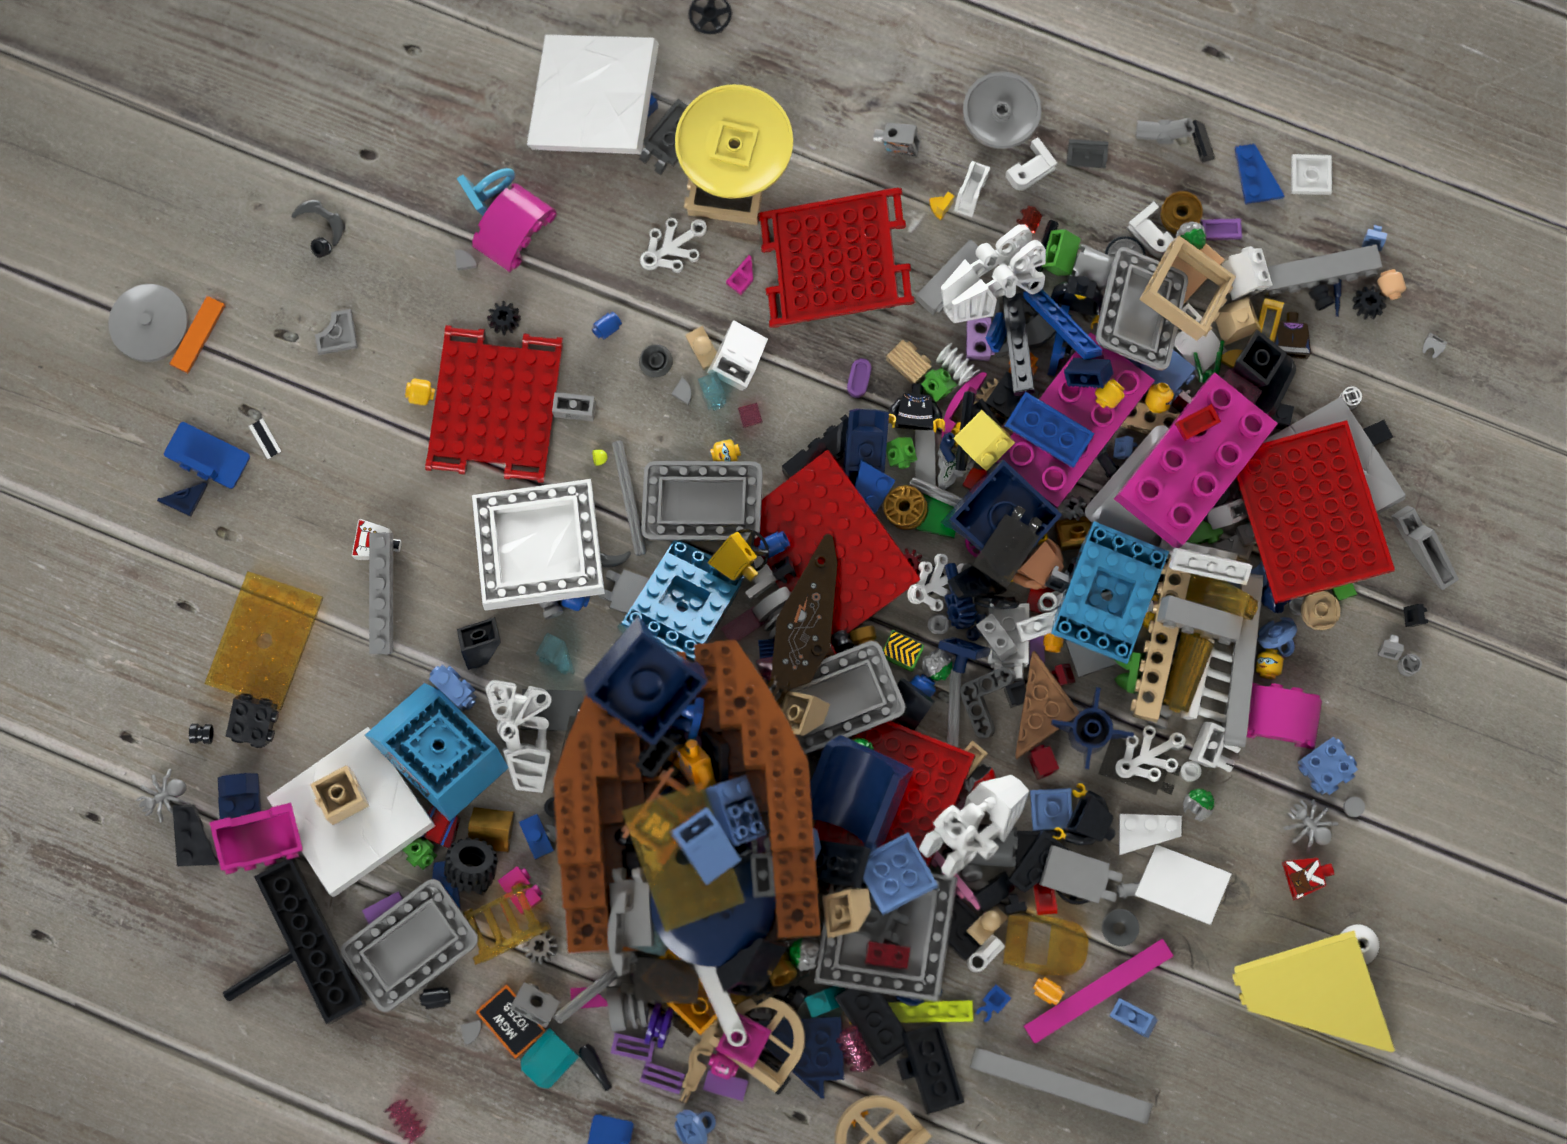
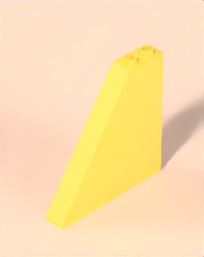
M1354 930L1234 967L1235 974H1232L1235 986L1240 985L1242 993H1239L1242 1006L1246 1005L1248 1011L1384 1051H1395Z

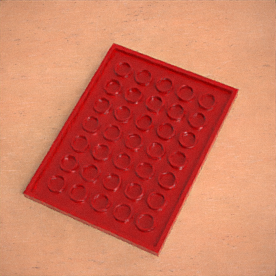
M1347 420L1262 443L1237 475L1238 485L1275 604L1395 571Z
M826 450L762 499L760 534L766 538L776 532L780 533L783 531L790 543V546L786 547L785 551L768 558L766 564L772 571V565L789 556L793 561L796 571L795 578L790 573L785 575L787 583L776 580L775 582L779 588L787 587L792 592L823 537L826 534H830L833 537L837 558V574L831 636L838 631L843 630L850 633L909 590L910 586L921 580L918 573L829 450ZM759 537L754 540V545L758 549V546L761 545ZM817 560L819 564H824L823 560Z
M889 721L852 737L867 739L872 743L874 751L914 769L887 838L879 847L909 832L919 850L925 836L935 830L934 821L950 806L956 805L976 755ZM816 820L813 828L817 830L819 840L865 846L861 839L848 830L828 822ZM920 852L926 865L930 868L936 852L928 858Z

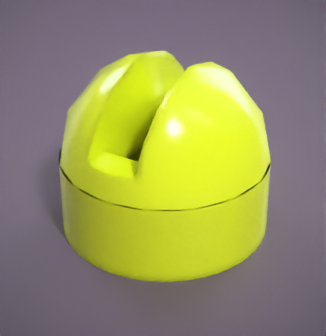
M597 449L592 451L595 466L602 465L607 461L608 455L604 450Z

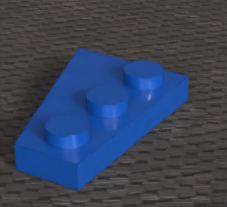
M1256 145L1236 146L1234 150L1245 204L1283 199L1285 195Z
M1062 305L1061 308L1068 314L1070 306ZM1057 332L1047 373L1050 376H1055L1059 358H1064L1066 347H1062L1063 342L1066 343V341Z
M860 460L855 487L874 514H876L896 480Z

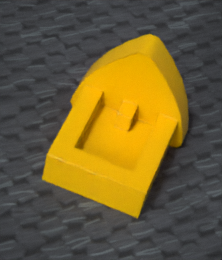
M947 192L944 197L929 199L930 208L939 220H942L952 206L954 195Z

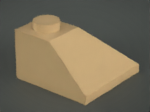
M1249 295L1226 304L1218 310L1220 314L1215 322L1221 339L1224 340V346L1252 335L1257 329L1261 331Z
M788 691L780 709L788 720L794 734L804 736L824 723L830 704L815 696Z
M848 889L823 896L827 937L832 938L856 932L860 929L871 911L869 889Z

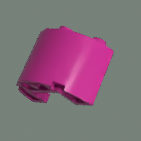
M517 183L511 185L512 189L506 188L489 206L478 224L480 231L479 233H474L472 246L510 273L521 264L522 256L520 251L523 247L526 248L529 245L534 232L537 233L542 225L546 226L548 222L552 223L557 215L555 209Z
M1252 683L1247 738L1254 739L1259 736L1295 743L1294 746L1315 750L1322 706L1320 696L1303 693V689L1291 687V690L1284 689L1283 685L1272 683L1271 687Z
M291 803L274 806L269 810L233 819L229 817L209 822L221 871H225L226 875L238 872L237 869L244 868V871L257 868L256 865L262 863L265 866L277 863V859L283 857L287 859L299 857L298 853L303 851Z

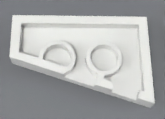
M1119 814V855L1181 837L1182 816Z

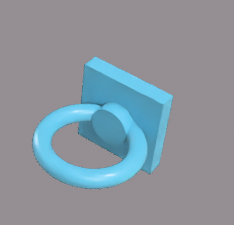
M510 168L497 170L482 179L476 186L464 175L458 177L457 180L475 209L483 216L488 209L484 201L505 190L513 182L515 172ZM506 176V178L500 184H498L490 190L484 191V188L487 187L490 183L501 177Z

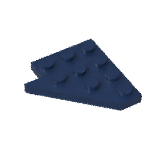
M841 1017L801 1019L805 1031V1046L803 1054L792 1072L821 1099H824L823 1081L844 1080ZM787 1019L781 1020L772 1032V1035L790 1049H793L794 1033L792 1026ZM772 1020L758 1021V1024L767 1028ZM768 1038L764 1047L784 1064L790 1054Z

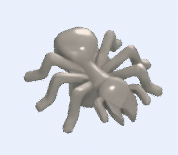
M168 769L167 774L163 777V786L161 788L157 783L155 775H151L152 783L158 790V793L143 785L140 787V789L153 794L154 798L141 796L136 799L137 801L145 799L140 802L139 807L146 806L142 810V812H147L145 814L146 817L153 813L155 805L159 803L157 814L161 823L163 822V815L161 813L163 801L172 815L173 809L169 803L175 801L183 805L191 804L177 798L183 795L187 789L184 781L173 779L167 784V779L172 772L171 769Z
M1314 799L1311 802L1312 810L1310 816H1307V805L1302 800L1300 803L1304 806V809L1301 805L1295 804L1296 810L1290 808L1292 814L1287 813L1292 819L1302 820L1303 823L1284 827V830L1304 827V830L1292 840V843L1295 844L1305 834L1309 836L1307 854L1311 852L1313 837L1319 845L1330 843L1332 838L1331 831L1323 826L1339 825L1338 822L1319 821L1328 812V807L1313 819L1316 811V801Z

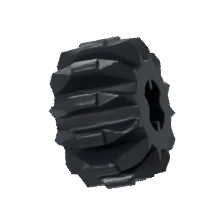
M1364 286L1362 291L1358 290L1355 293L1356 297L1352 299V302L1355 304L1352 308L1359 310L1357 316H1360L1362 313L1364 314V320L1368 316L1373 320L1376 318V315H1382V309L1386 308V304L1383 303L1386 300V296H1380L1381 290L1375 292L1374 286L1370 290ZM1367 300L1371 301V306L1367 305Z
M502 301V306L500 307L495 303L496 309L490 308L489 313L491 315L487 316V320L490 321L489 327L495 328V333L502 331V334L506 335V330L513 333L512 327L518 328L519 324L517 321L521 320V316L517 315L519 309H513V303L506 306V302ZM504 315L505 317H507V320L505 321L501 319V317Z

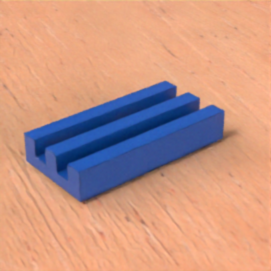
M1003 312L996 313L985 337L993 353L1000 351L1007 336Z

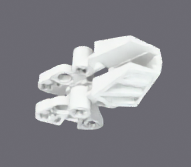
M1017 225L1001 237L996 243V250L989 243L981 244L975 253L979 260L970 265L965 259L941 286L943 309L953 323L994 316L996 298L1003 295L1012 298L1016 293V285L1030 294L1038 293L1044 287L1045 275L1042 272H1037L1035 267L1046 264L1045 247L1038 240L1032 241V232L1026 225ZM1010 243L1007 249L1002 250L1005 244ZM999 264L1000 266L994 270L992 275L994 280L985 284L979 277ZM1034 282H1039L1036 288L1030 289Z
M492 680L486 687V694L491 711L495 718L499 720L496 725L497 731L501 738L506 741L507 748H504L503 752L513 786L516 790L543 793L551 751L546 749V729L549 726V722L546 718L535 715L550 706L551 696L545 689L533 686L528 687L524 696L517 695V686L514 683ZM494 687H498V689H500L498 690V695L501 698L500 700H497V697L493 693ZM540 694H545L546 698L544 702L537 703V696ZM500 706H506L507 710L504 714H497V709ZM517 726L538 729V739H536L535 746L527 743L520 744ZM510 727V728H509L510 731L507 732V733H505V731H506L505 728Z
M1013 775L981 782L967 796L965 808L960 811L956 806L952 805L934 821L933 824L936 828L925 836L919 851L928 858L937 852L944 842L955 850L948 855L941 868V871L948 878L956 875L971 862L977 852L985 860L991 858L998 849V845L993 840L998 837L1003 842L1005 841L1023 812L1029 790ZM987 811L990 814L992 824L978 833L977 828L984 817L983 812Z

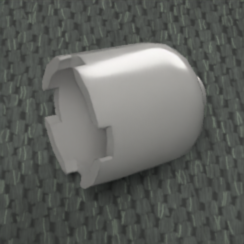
M1081 244L1079 249L1082 251L1079 252V255H1076L1072 276L1078 278L1086 276L1090 281L1097 283L1098 290H1103L1107 286L1113 259L1103 252Z

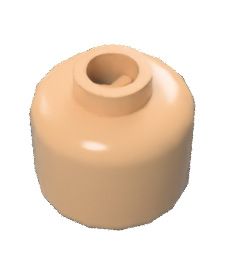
M1396 269L1381 273V277L1377 280L1379 289L1382 291L1381 295L1389 297L1390 300L1402 297L1401 293L1406 290L1402 273L1396 272Z

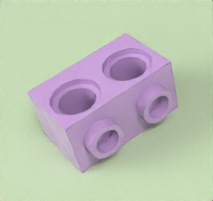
M990 317L967 321L966 359L968 358L970 361H990L991 355H994L985 339L991 326ZM978 326H983L986 329V331L984 333H979L976 331L975 328ZM977 345H982L985 347L986 350L984 352H978L976 351L975 347Z

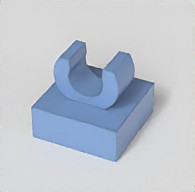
M1374 225L1373 230H1367L1362 247L1377 245L1378 251H1382L1387 239V233L1381 232V226Z
M1130 436L1115 438L1113 458H1128L1132 454V448L1138 446L1137 443L1133 442L1134 438Z

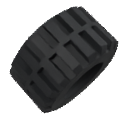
M471 837L466 838V840L459 839L458 843L454 842L451 844V848L449 847L447 850L444 867L446 881L451 883V887H457L460 892L464 890L467 893H471V891L478 893L480 889L486 890L487 886H491L495 879L497 853L493 851L491 845H487V842L484 840L482 842L479 841V838H475V840L471 839ZM464 864H474L477 867H468Z

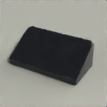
M1193 120L1192 123L1195 126V130L1192 136L1200 161L1203 163L1214 160L1215 155L1204 123Z

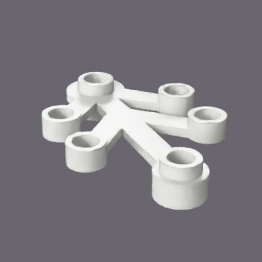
M669 218L666 221L667 229L663 247L656 251L657 242L662 237L661 231L657 228L650 231L648 251L644 252L640 257L641 266L646 270H654L658 266L672 269L675 273H679L683 270L682 261L678 259L670 261L662 259V257L668 254L688 258L691 262L698 261L699 252L696 249L687 250L678 247L693 237H701L706 233L707 227L703 220L697 219L693 221L689 231L673 240L674 231L678 228V222L675 218ZM670 222H674L675 226L670 227L668 226V224ZM697 227H702L703 230L701 232H697L695 229ZM657 232L659 236L654 238L652 234ZM696 253L697 257L691 258L690 254ZM649 258L654 260L651 264H648L646 261ZM676 263L681 265L678 269H675L673 266Z
M937 554L935 556L934 562L936 566L930 582L926 585L927 576L931 573L933 566L930 562L922 561L919 564V577L921 580L910 586L908 590V599L911 603L920 604L924 602L933 611L942 610L943 601L933 599L927 594L933 591L944 598V595L951 594V591L942 587L948 584L947 575L940 578L944 566L948 563V557L945 554ZM959 564L957 566L958 574L962 572V569L964 571L971 565Z
M1150 725L1146 726L1143 731L1144 739L1140 756L1132 760L1134 748L1137 747L1139 742L1138 737L1134 735L1133 738H1127L1125 756L1116 763V773L1122 778H1130L1133 775H1137L1156 782L1161 776L1158 768L1146 770L1138 766L1147 764L1166 769L1168 772H1175L1178 767V762L1175 759L1170 758L1166 761L1155 757L1170 749L1181 750L1186 741L1184 735L1175 732L1171 734L1168 741L1149 750L1156 729ZM1150 730L1153 732V734L1148 735L1146 731ZM1175 737L1180 738L1181 741H1180V742H1176V741L1174 740V738H1175ZM1133 739L1136 743L1131 744L1129 743V740ZM1173 763L1175 767L1170 768L1168 764ZM1127 765L1130 769L1125 770L1122 766ZM1155 772L1158 776L1153 777L1151 776V773Z

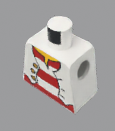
M359 519L352 557L355 560H369V533H392L391 530ZM393 539V551L400 552L401 540Z

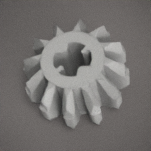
M537 929V936L531 931L530 936L532 939L524 938V941L528 942L529 945H524L522 948L530 950L525 954V957H530L533 954L531 962L534 963L538 957L539 964H543V957L550 962L551 958L548 954L556 955V952L552 951L551 948H557L558 944H551L556 937L551 936L548 938L550 931L546 930L542 936V930ZM539 941L540 943H545L542 952L535 949L538 947L537 942Z

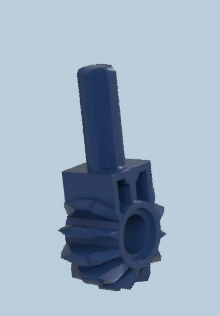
M955 563L945 565L947 578L950 580L958 574L957 566ZM950 586L951 594L944 595L948 611H946L949 616L948 620H951V625L957 629L973 626L977 620L976 613L978 611H976V604H973L972 597L958 598Z

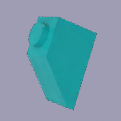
M834 986L804 998L812 1018L839 1008L840 1005L834 996L845 990V988Z

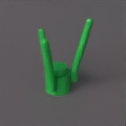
M1224 340L1220 341L1214 370H1207L1204 375L1198 354L1194 352L1199 382L1204 384L1212 374L1216 373L1219 375Z

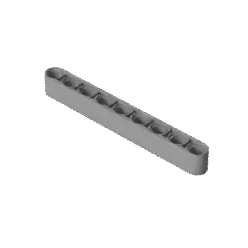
M1250 573L1247 585L1240 584L1237 615L1243 617L1239 641L1234 642L1223 745L1242 748L1245 747L1263 587V575Z
M975 1048L970 1065L972 1069L1144 1124H1148L1153 1104L980 1048Z

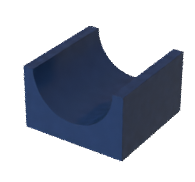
M1005 460L994 463L941 523L972 543L988 559L995 573L1000 577L1009 575L1062 514Z
M638 616L584 679L586 693L590 699L653 746L708 682L702 665L696 661L691 663L673 652L649 630L644 621Z
M839 735L825 744L810 783L812 820L828 822L848 830L861 839L865 845L864 847L870 848V853H872L885 842L914 769Z

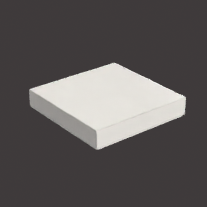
M1292 154L1291 194L1331 195L1332 155Z

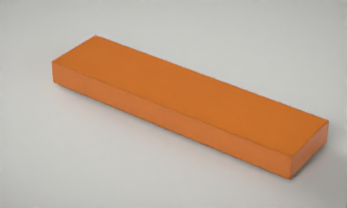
M206 296L172 358L171 366L189 374L225 308L224 303Z

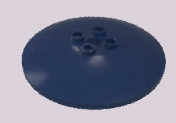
M680 849L666 861L658 872L651 891L650 909L656 932L663 943L674 954L692 964L718 967L737 956L739 951L749 948L755 940L766 938L775 916L776 898H754L751 858L750 861L734 869H728L706 885L682 849ZM713 898H717L720 901V906L716 910L709 908V901Z

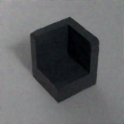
M1024 680L1004 688L1010 709L1024 704L1026 692Z

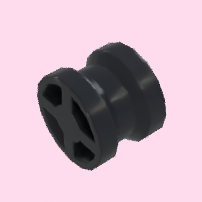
M838 631L831 636V644L835 647L836 654L855 646L853 641L850 640V635L847 631Z

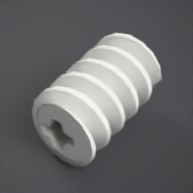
M950 343L940 352L936 363H943V369L949 368L947 372L950 375L954 374V380L960 379L958 384L963 386L970 379L978 375L980 370L973 372L972 370L975 365L967 366L969 359L967 358L962 361L961 359L964 354L956 355L958 348L956 347L951 350L952 343Z

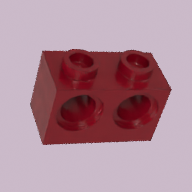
M1043 744L1033 748L1028 759L1036 779L1040 780L1055 774L1059 770V766L1051 747H1045Z
M869 941L867 942L864 964L906 970L908 968L910 947Z

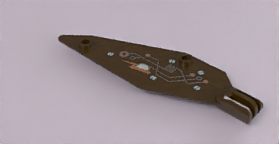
M826 534L821 540L776 620L771 679L767 687L769 690L770 688L774 689L772 693L774 698L777 692L781 693L776 701L778 705L781 704L788 690L812 681L830 649L837 574L836 552L833 537L830 534ZM817 560H823L824 564H819Z

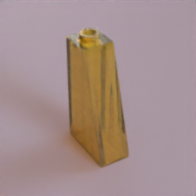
M1191 573L1185 600L1243 617V619L1253 620L1254 614L1258 610V601L1224 580Z
M1181 632L1164 702L1169 706V709L1180 713L1181 710L1189 712L1214 647L1211 641L1200 637L1199 633L1188 634Z

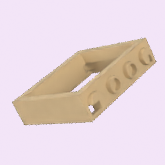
M733 140L729 143V146L736 149L740 146V143ZM688 179L687 190H690L689 197L685 198L684 208H687L689 216L753 225L758 224V213L760 212L763 191L753 195L750 212L695 205L698 186Z
M1177 236L1168 245L1139 300L1197 341L1202 336L1206 337L1208 332L1212 330L1211 324L1218 318L1220 314L1218 310L1226 303L1227 299L1225 297L1232 291V283L1236 276L1181 236ZM1176 256L1219 286L1200 323L1157 293Z

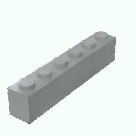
M1377 245L1268 266L1272 286L1263 290V295L1275 297L1281 295V292L1289 291V293H1295L1305 287L1314 289L1320 286V284L1334 285L1339 283V279L1354 281L1359 276H1376L1382 268Z
M369 533V654H392L393 533Z

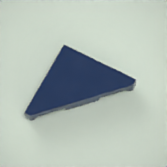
M202 482V484L194 487H188L174 492V494L158 498L157 501L191 517L208 484Z

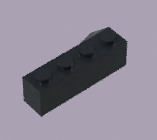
M846 414L840 418L842 422L839 425H831L826 429L822 439L818 437L810 442L807 446V451L802 449L782 465V471L788 479L826 450L831 452L837 462L843 457L842 454L845 452L848 417Z

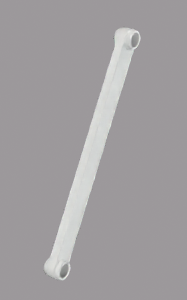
M650 835L647 836V837H649L650 839L654 840L657 844H659V845L661 846L660 842H658L657 840H655V839H654L653 837H651ZM641 843L642 852L654 878H656L662 865L656 862L658 858L655 855L656 853L647 850L645 845ZM694 964L729 1043L733 1046L743 1045L747 1037L746 1031L729 994L722 990L716 973L717 968ZM733 1032H741L743 1039L740 1042L733 1041L731 1037Z

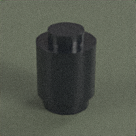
M440 986L423 989V994H420L421 1006H425L426 1010L446 1007V1004H451L449 988Z

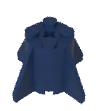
M1096 688L1091 708L1081 711L1072 723L1052 720L1051 725L1067 732L1071 746L1078 752L1083 753L1084 769L1089 770L1091 754L1101 751L1110 739L1134 737V732L1113 729V722L1107 713L1098 709L1101 688ZM1088 728H1090V729H1091V732L1094 733V734H1090V733L1087 731Z

